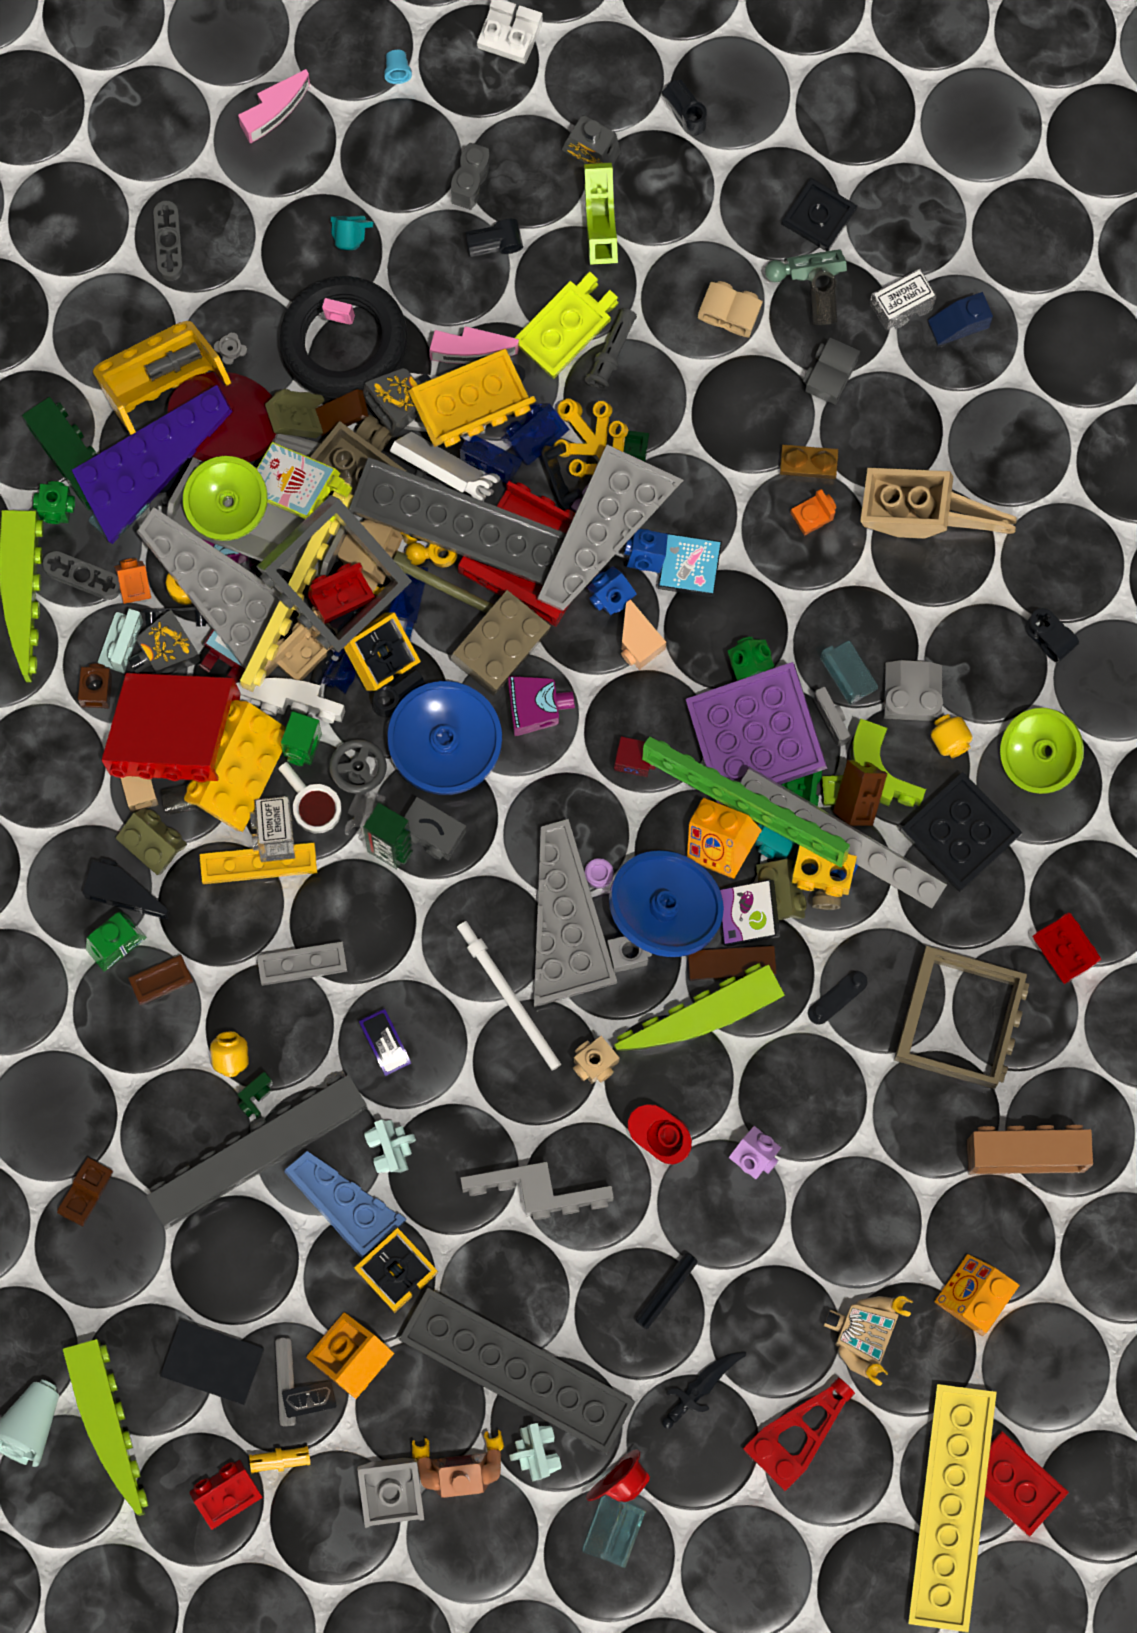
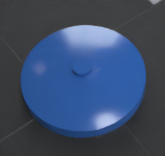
M439 681L416 688L401 700L390 719L388 748L392 762L407 782L427 793L453 795L474 788L491 773L501 751L502 730L495 709L481 693L461 683Z
M650 851L631 858L616 874L609 893L610 911L619 930L637 947L659 956L681 957L701 950L714 938L723 919V898L716 881L700 864L675 852Z

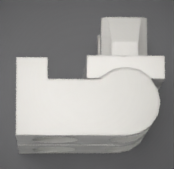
M491 0L488 16L477 41L478 49L525 64L542 27L543 14L520 5L516 13V4L505 0Z

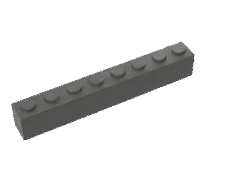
M349 1074L345 1077L338 1075L326 1083L328 1087L320 1092L313 1090L301 1098L303 1102L294 1108L291 1105L282 1108L276 1113L277 1118L269 1123L266 1120L257 1123L251 1128L252 1133L244 1138L241 1135L232 1138L226 1143L227 1148L219 1153L215 1150L207 1153L200 1159L202 1163L194 1168H191L190 1165L182 1168L175 1173L177 1178L166 1184L165 1181H161L149 1189L151 1193L146 1197L165 1229L167 1230L368 1109L366 1102Z

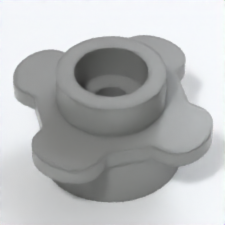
M229 333L214 344V350L221 354L223 357L222 361L226 365H231L234 359L239 356H245L247 353L246 346L241 345L236 333ZM228 347H233V350L229 351Z

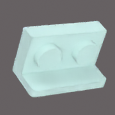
M129 609L127 615L119 612L115 613L98 659V664L125 673L128 659L131 657L136 638L143 623L140 612Z

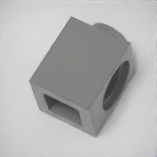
M625 936L607 940V948L615 973L647 966L648 957L652 956V953L637 947ZM627 946H633L638 950V955L635 958L629 959L623 955L622 950Z

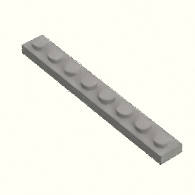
M748 767L740 783L746 789L766 796L770 802L781 808L790 809L796 816L807 822L816 823L822 830L831 835L843 838L846 843L850 844L848 854L857 856L855 864L928 907L933 908L947 886L946 881L755 769Z

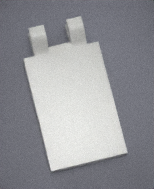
M413 432L394 441L390 452L460 492L466 491L473 498L481 501L486 496L494 493V490L490 489L492 482L497 483L500 481V477L497 474L489 473L483 475V472L438 446L434 447L431 442Z

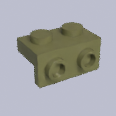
M282 389L276 392L274 397L265 404L274 433L308 438H318L323 433L315 410L324 402L322 395Z
M147 808L134 812L116 837L123 846L157 876L162 874L175 855L187 846L179 832L166 826L156 812Z
M789 859L756 865L758 881L774 880L778 920L788 918L804 919L807 907L803 890L797 888V884L792 883L796 861Z

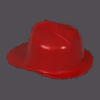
M651 1104L639 1106L631 1113L628 1120V1130L631 1138L639 1146L665 1164H677L688 1157L692 1149V1138L686 1124L681 1119L673 1116L665 1109Z
M638 1449L632 1450L620 1459L614 1468L590 1489L586 1499L593 1501L605 1494L618 1502H627L636 1498L650 1479L649 1474L638 1461L640 1451Z

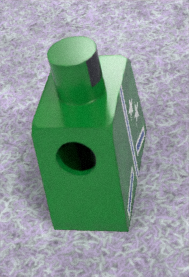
M118 912L87 937L86 951L105 972L147 937L129 915Z

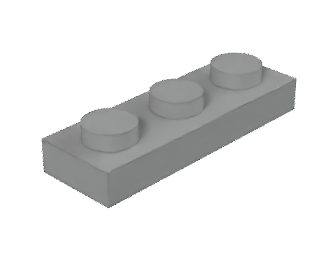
M343 941L257 956L262 986L348 972Z

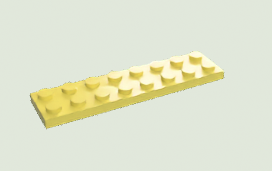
M937 1384L909 1624L969 1633L997 1392Z

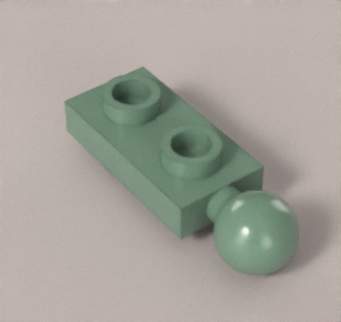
M841 249L787 258V264L779 260H773L765 267V275L772 282H780L786 275H791L792 280H808L813 276H834L839 272L847 271L846 260Z

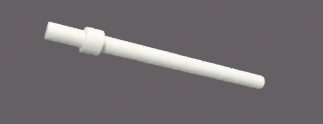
M467 921L458 925L457 928L468 943L467 949L473 958L477 957L552 1071L561 1066L560 1061L486 950L488 948L482 938H477Z

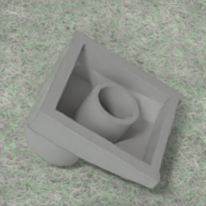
M899 660L886 662L884 719L936 721L941 718L943 705L942 665L928 661Z
M397 1458L369 1462L358 1466L365 1528L372 1525L424 1520L417 1459Z

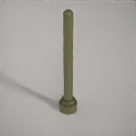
M397 551L393 560L404 573L486 614L494 606V604L411 564L412 560L407 558L408 555Z

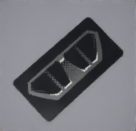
M331 1381L282 1391L287 1418L332 1409L337 1406Z

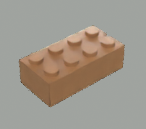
M1052 1125L1036 1126V1130L1025 1131L1024 1126H1009L1006 1131H995L993 1126L978 1127V1131L973 1132L967 1139L968 1175L1085 1173L1093 1165L1091 1129L1083 1130V1125H1067L1064 1130H1054Z

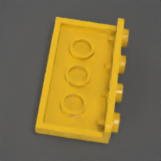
M506 348L408 390L434 447L443 443L445 447L452 446L461 441L459 436L468 433L469 437L475 436L484 431L483 426L490 423L493 427H496L508 421L506 416L514 413L516 417H519L531 411L530 405L536 402L534 396L528 397Z
M232 701L214 766L219 780L206 782L192 780L187 787L184 800L189 804L197 805L234 830L243 832L256 807V800L260 799L283 751L281 741L286 727L249 702Z

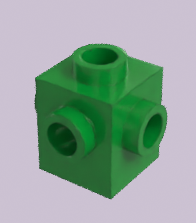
M50 481L48 484H40L39 493L34 494L33 509L37 510L40 520L46 523H69L70 513H74L75 496L71 495L69 487L65 486L64 483Z
M746 637L737 641V646L728 650L731 667L734 670L737 681L775 668L766 640H754L753 637Z

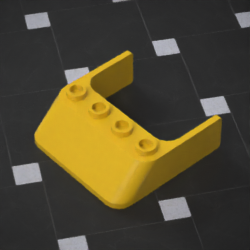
M191 321L177 323L102 361L93 369V374L112 409L130 435L136 433L127 413L134 410L136 405L146 400H154L162 392L170 388H177L185 380L211 370L217 373L226 386L231 384L219 355ZM193 342L197 344L202 355L201 359L181 367V371L177 373L172 371L151 382L144 365L165 357L169 351L174 353L191 345Z

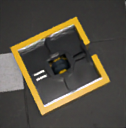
M395 612L384 613L371 621L344 647L367 691H376L394 679L393 674H403L421 662Z
M398 1228L354 1267L355 1271L394 1313L413 1297L410 1292L416 1286L421 1290L438 1274L436 1268Z

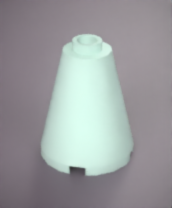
M41 1380L40 1383L33 1382L1 1417L0 1453L24 1465L27 1464L28 1460L33 1461L32 1467L39 1465L59 1399L55 1385L46 1380Z

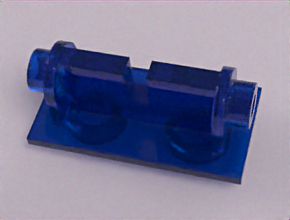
M343 648L339 653L334 651V656L341 658L340 662L330 660L323 675L325 679L323 684L330 688H334L335 685L343 694H346L349 686L355 679L356 670Z

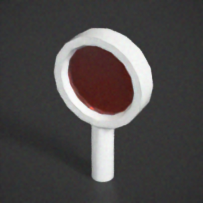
M288 762L282 764L278 768L279 771L298 793L293 803V814L298 825L305 831L314 834L325 833L331 830L339 822L342 813L341 801L337 793L330 787L322 784L306 786Z

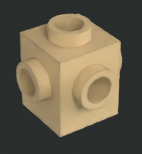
M600 1036L592 1043L589 1041L584 1042L575 1050L577 1055L574 1057V1063L576 1066L573 1069L583 1081L588 1079L593 1084L598 1080L602 1083L614 1073L612 1068L619 1063L620 1058L605 1039ZM596 1059L599 1063L592 1064L590 1060Z

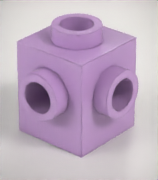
M754 1126L741 1140L729 1158L740 1166L745 1173L757 1179L763 1171L769 1174L779 1161L775 1156L781 1147L771 1137L765 1135Z

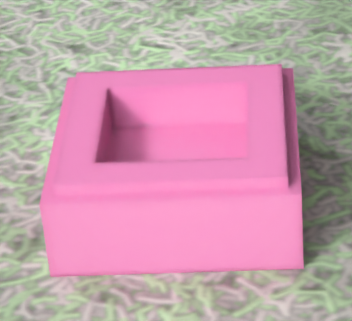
M325 298L322 308L326 319L349 325L353 324L355 314L352 304Z

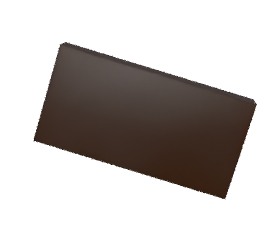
M359 389L315 409L323 431L321 436H328L339 421L348 427L369 417L363 390Z
M182 955L128 978L140 1005L193 983Z

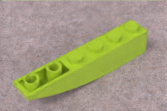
M2 510L0 588L4 616L22 675L26 682H32V673H37V656H33V646H38L39 642L38 629H34L35 619L40 617V603L35 602L36 591H41V575L37 574V564H42V547H38V537H43L44 524L43 520H39L36 511Z
M759 963L745 970L744 972L747 976L736 981L735 977H731L720 983L721 989L711 994L709 990H706L693 997L695 1003L685 1008L683 1003L668 1010L670 1016L661 1021L656 1016L642 1024L643 1030L635 1034L632 1030L616 1037L618 1043L614 1044L613 1047L615 1051L645 1049L705 1035L730 1025L785 995L770 966L767 965L762 968Z
M95 1339L64 1348L63 1352L77 1407L98 1457L117 1489L134 1512L139 1516L144 1515V1507L148 1506L145 1490H139L136 1478L141 1477L137 1460L131 1461L128 1450L133 1448V1443L129 1431L124 1432L121 1420L126 1419L122 1403H116L114 1391L118 1390L114 1373H108L106 1363L111 1362L107 1345L101 1346V1342Z

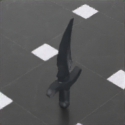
M747 1353L729 1354L716 1360L699 1374L696 1381L689 1383L686 1392L680 1389L668 1390L667 1395H676L681 1401L668 1413V1417L663 1419V1427L666 1429L672 1428L674 1423L688 1409L695 1412L708 1411L709 1406H699L696 1402L702 1396L709 1394L724 1373L737 1361L745 1357Z

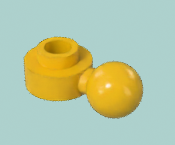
M412 543L405 550V554L408 555L407 558L412 560L411 564L420 565L426 559H430L435 566L445 568L451 566L457 558V553L434 544H430L429 548H425L420 543ZM441 551L448 552L445 558L438 556Z

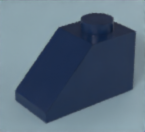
M981 292L954 302L930 318L928 324L937 345L940 346L988 329L993 315L984 293Z

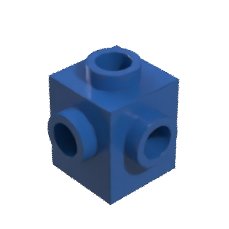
M638 529L624 546V555H628L627 567L660 573L666 557L668 534Z
M614 566L606 572L597 574L592 579V583L587 586L592 594L589 598L598 611L604 609L610 615L623 610L626 607V603L637 595L624 575Z

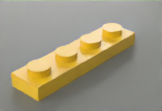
M315 843L293 845L294 858L262 861L261 848L200 854L202 883L212 884L317 873Z

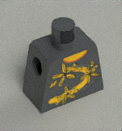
M585 115L580 117L562 148V151L585 164L612 163V167L621 154L616 133Z
M399 369L367 381L363 390L365 401L389 432L395 436L419 416L408 390L431 380V378L427 374H423L414 379L407 369Z
M172 610L166 612L137 636L136 642L141 652L128 659L135 673L138 674L151 666L154 673L158 675H168L201 662L198 652Z

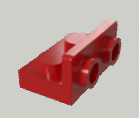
M240 1460L224 1465L219 1470V1473L210 1479L200 1480L189 1492L193 1502L211 1530L263 1498Z

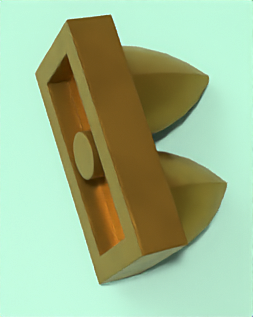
M782 445L780 475L836 479L838 449Z

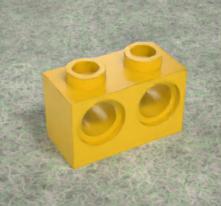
M799 846L792 883L797 884V888L806 891H814V888L826 890L825 894L834 897H842L843 894L849 895L857 856L848 854L847 860L841 868L810 850ZM806 863H812L817 867L818 871L813 875H806L801 868ZM835 869H839L845 873L846 878L842 881H834L830 877V873Z

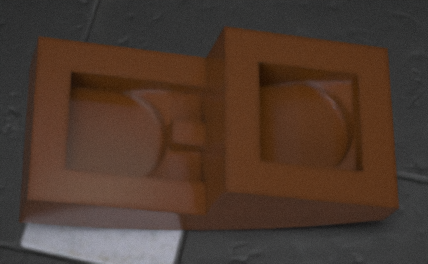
M87 1158L73 1180V1185L59 1206L57 1213L83 1227L105 1190L113 1170Z

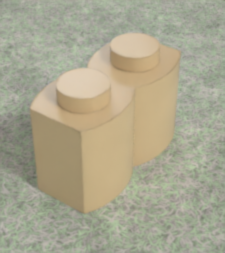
M711 282L699 310L698 319L749 338L763 301L758 299V296L752 292L744 291L742 293L733 290V287L726 282Z

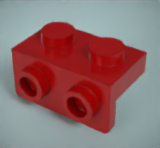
M360 562L354 565L351 563L345 564L336 571L337 573L329 577L322 575L312 581L308 596L324 624L370 603L375 598L362 574L363 567Z
M1070 912L1032 936L1064 984L1085 973L1101 961L1096 948L1090 943L1080 928L1079 923Z

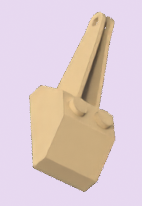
M867 468L860 520L866 528L904 538H928L947 531V526L1012 534L1015 533L1016 527L1011 524L1016 523L1017 517L952 492L954 477L950 471ZM949 510L960 512L963 514L949 512Z

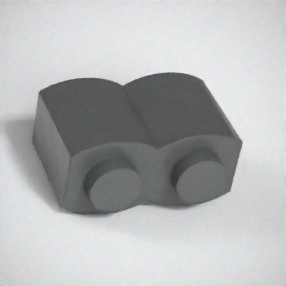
M471 142L464 148L461 154L460 168L455 172L451 182L452 204L469 210L477 204L480 197V185L485 181L489 173V148Z
M829 338L827 344L821 343L815 356L819 361L815 368L809 367L803 382L807 383L805 392L836 405L858 362L860 351L833 338Z

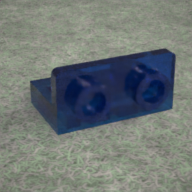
M550 403L533 404L530 407L531 411L526 413L527 416L520 422L517 420L511 423L505 429L506 434L501 438L504 443H508L525 465H530L542 454L543 446L548 445L551 447L570 430Z
M476 435L471 438L470 442L465 440L460 448V458L462 461L488 474L495 473L500 477V480L506 483L508 481L512 482L522 464L521 458Z

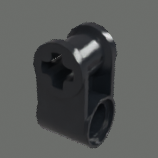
M1039 608L1035 610L1026 622L1025 629L1027 634L1056 663H1059L1079 644L1077 636L1048 609ZM1043 621L1045 625L1038 627L1036 623Z

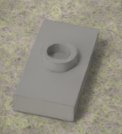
M825 687L816 690L813 700L837 746L841 747L848 744L851 736L843 723L846 719L841 707L834 705Z

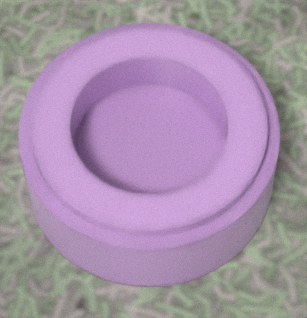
M604 859L590 861L585 868L588 884L597 889L607 887L613 879L611 864Z

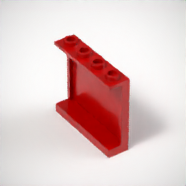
M508 481L507 490L497 507L567 533L575 512L569 509L563 511L556 507L555 502L548 497H538L530 493L531 490L526 485L519 482L514 484ZM463 556L458 565L459 574L499 596H502L508 590L544 621L557 627L569 607L568 605L561 611L537 600L543 586Z
M126 673L102 756V762L108 773L117 778L131 776L143 779L166 778L171 781H178L180 779L197 782L218 781L219 777L214 766L231 702L240 700L241 696L234 678Z

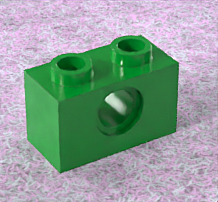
M292 711L281 741L284 757L287 758L289 763L297 766H303L304 763L312 764L322 736L318 719Z

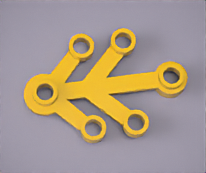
M572 399L563 400L557 408L558 416L562 420L571 423L587 444L570 443L560 439L555 442L554 447L563 443L566 445V452L559 456L566 458L570 455L598 456L600 459L607 442L609 417L612 414L611 405L604 401L595 403L593 413L597 416L596 434H594L581 417V405ZM569 405L570 410L565 414V409ZM605 406V412L600 414L601 407ZM614 421L609 426V433L614 437L612 447L624 452V442L628 434V427L623 422ZM621 426V432L616 435V428ZM575 459L570 463L569 471L572 475L581 478L585 475H593L597 464H587L582 460ZM581 464V471L577 473L576 467Z

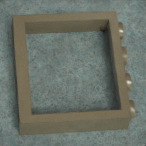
M926 946L921 958L894 1061L995 1089L999 1082L1004 1083L1005 1075L1007 1074L1008 1066L1003 1064L1006 1054L1011 1055L1015 1039L1011 1038L1013 1027L1018 1028L1023 1011L1018 1010L1020 1000H1026L1029 984L1025 983L1027 974ZM934 963L1013 985L989 1076L910 1054Z

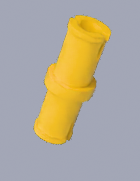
M308 1446L288 1450L275 1448V1452L249 1454L251 1474L278 1469V1472H282L284 1468L310 1465Z

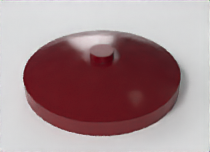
M207 372L193 376L179 385L170 398L167 414L216 385L222 390L233 411L210 437L207 436L196 448V453L192 457L205 462L215 457L233 456L247 462H252L266 454L271 443H275L278 434L273 431L265 406L273 397L256 381L243 375L227 372L231 384L226 386L216 372Z

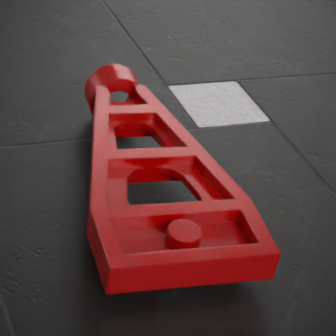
M840 1377L828 1389L765 1426L743 1448L784 1491L807 1470L845 1402H848L855 1395V1392ZM833 1391H835L842 1399H835L833 1397ZM814 1406H821L827 1412V1418L820 1428L814 1431L802 1418ZM792 1426L800 1427L807 1434V1442L800 1454L795 1456L791 1455L778 1441L779 1434Z

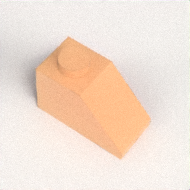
M629 600L625 608L621 647L623 651L621 655L630 666L634 664L640 670L666 649V641L636 605Z

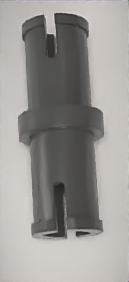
M193 342L191 345L174 353L172 351L167 352L165 357L144 365L149 379L153 382L155 379L172 371L175 373L181 371V367L201 359L202 355L197 344Z

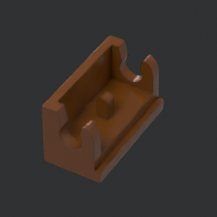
M847 760L833 813L848 825L873 826L888 773L880 770L870 762H865V766H862L855 760Z

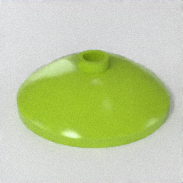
M233 456L215 457L199 465L189 476L183 491V507L191 525L202 535L218 541L235 540L249 534L261 522L268 503L267 487L261 474L249 462ZM232 498L234 500L233 505L226 507L225 501Z
M1034 708L1021 713L1008 725L1002 737L1000 755L1005 772L1017 786L1032 793H1052L1067 786L1078 774L1083 761L1084 745L1079 729L1068 716L1050 708ZM1047 746H1050L1052 748V753L1050 756H1047L1045 754V748Z

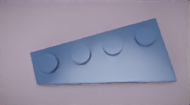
M308 1151L285 1169L284 1173L361 1259L406 1222L405 1217L393 1212L386 1207V1204L377 1198L371 1197L361 1190V1187L346 1180L336 1170Z

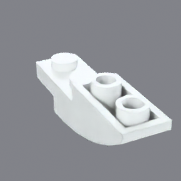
M265 678L260 687L256 685L253 692L242 688L240 682L236 683L241 692L239 701L249 702L252 705L261 707V711L272 716H276L277 713L284 715L288 705L291 706L293 711L301 714H307V712L317 714L320 720L328 723H334V720L342 723L345 714L344 705L321 698V686L310 682L285 678Z

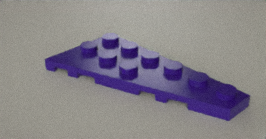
M218 385L72 469L77 482L111 544L119 538L118 535L127 525H131L141 509L147 503H150L177 474L178 468L187 458L190 459L196 453V448L206 437H210L233 412Z

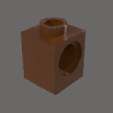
M89 664L88 667H81L78 701L81 707L110 708L112 674L105 665ZM93 680L103 682L98 690H90L88 686Z

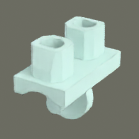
M384 1119L374 1122L376 1127L365 1132L364 1135L370 1148L382 1145L385 1153L373 1158L376 1172L401 1173L409 1170L405 1156L412 1154L409 1144L416 1141L415 1135H405L403 1126L395 1128L392 1120L384 1121Z
M538 1423L521 1428L522 1440L515 1441L517 1453L509 1455L510 1461L519 1460L522 1471L529 1469L532 1481L549 1477L550 1473L561 1469L562 1466L558 1454L545 1456L543 1445L554 1442L555 1437L552 1427L538 1426Z

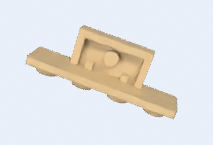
M313 606L312 611H313V612L316 614V616L321 620L319 614L317 613L315 607ZM298 621L292 628L293 633L286 640L282 638L277 642L279 650L273 661L269 660L264 669L267 671L266 677L278 666L291 679L302 681L326 657L328 650L317 642L315 638L318 634L312 627L307 630Z

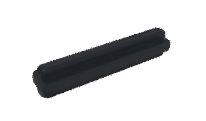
M689 1253L683 1255L637 1316L636 1322L641 1327L648 1329L697 1265L698 1260Z

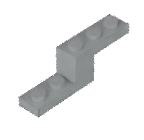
M547 1162L461 1177L463 1193L469 1192L470 1196L487 1193V1188L498 1187V1191L516 1188L515 1183H521L526 1216H533L534 1220L551 1217L550 1212L561 1210L562 1215L580 1212L579 1207L591 1205L592 1210L608 1207V1202L613 1201L614 1198L612 1186L553 1196Z

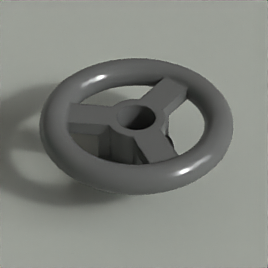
M357 739L347 741L335 750L331 757L329 768L332 779L341 789L350 793L360 794L375 789L382 782L386 774L387 763L379 747L369 741ZM361 748L357 758H354L350 763L338 764L345 752L350 749ZM369 752L374 754L378 762V771L374 778L370 774V768L366 762ZM355 766L363 767L361 771H355L353 768ZM342 773H347V776H348L349 780L352 781L353 783L360 784V783H364V782H365L366 784H362V785H353V784H350V783L346 782V781L340 776V774H342Z

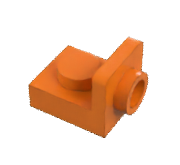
M820 489L816 491L814 497L792 508L790 513L805 536L834 519L836 504L829 494L825 495L823 490Z
M129 558L120 561L121 565L114 566L123 604L151 598L146 567L142 561H137V558Z

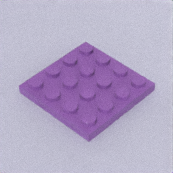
M793 662L686 699L706 767L716 769L720 775L732 781L740 782L748 767L755 769L780 785L828 769Z

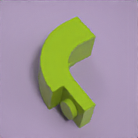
M612 163L584 164L585 211L590 265L618 263Z
M860 719L852 742L851 760H855L862 766H865V762H870L880 770L888 773L880 757V749L887 728ZM888 773L880 803L889 807L892 798L895 797L898 798L899 803L905 806H920L926 789L899 780Z

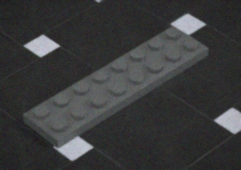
M369 457L349 507L350 512L384 526L392 527L405 534L543 586L566 535V533Z
M427 1288L399 1339L404 1344L606 1455L635 1404L634 1400Z

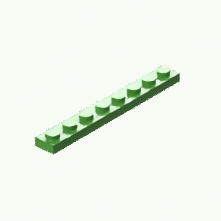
M649 737L645 742L642 760L730 808L749 815L754 821L841 868L846 862L850 844L846 843L840 836L831 835L822 830L816 823L807 822L796 816L788 808H781L770 802L766 796L756 794L746 789L740 782L732 781L720 775L716 769L696 762L690 755L682 754L672 749L664 741H658Z

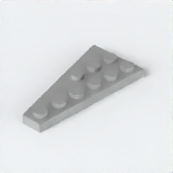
M606 445L537 600L563 611L684 480Z
M153 507L137 533L246 670L280 601L278 597L281 593L274 587L270 589L262 579Z
M569 819L541 827L534 1007L617 984Z

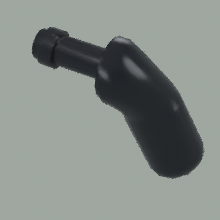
M328 650L326 657L317 664L312 674L311 683L322 684L324 673L333 665V650Z

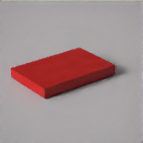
M1001 1431L990 1446L985 1497L1030 1537L1069 1492Z

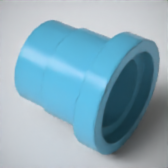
M392 50L386 54L384 75L387 82L402 84L411 79L412 70L408 66V60L404 51Z

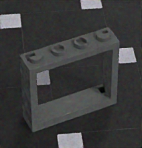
M332 495L256 566L263 573L260 576L263 582L270 589L275 587L281 593L278 597L279 600L288 609L293 607L300 614L297 617L298 621L307 630L312 627L318 634L315 638L317 642L326 650L331 648L338 653L412 582L343 502ZM332 516H335L391 580L335 636L276 571Z

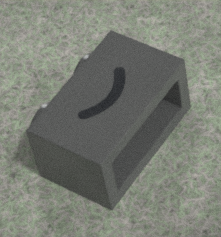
M416 797L404 817L409 820L411 843L413 845L420 843L427 847L426 852L439 860L442 857L449 860L466 833V825Z

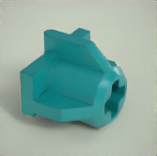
M365 216L331 217V234L335 239V246L339 249H358L364 241L365 228L373 227V222L367 221Z

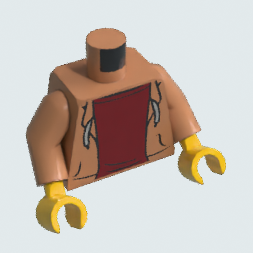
M498 1430V1436L495 1438H490L488 1431L484 1433L487 1453L438 1459L429 1458L430 1446L427 1438H424L423 1447L416 1446L415 1440H413L412 1457L417 1459L418 1472L423 1487L435 1490L440 1497L444 1498L483 1493L490 1483L497 1481L500 1477V1451L504 1447L501 1431Z

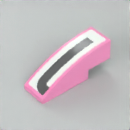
M306 69L257 93L259 105L238 115L240 127L250 144L278 126L301 101L310 86L309 73Z
M466 326L462 336L435 330L429 350L430 360L470 364L505 348L509 356L518 354L519 339Z

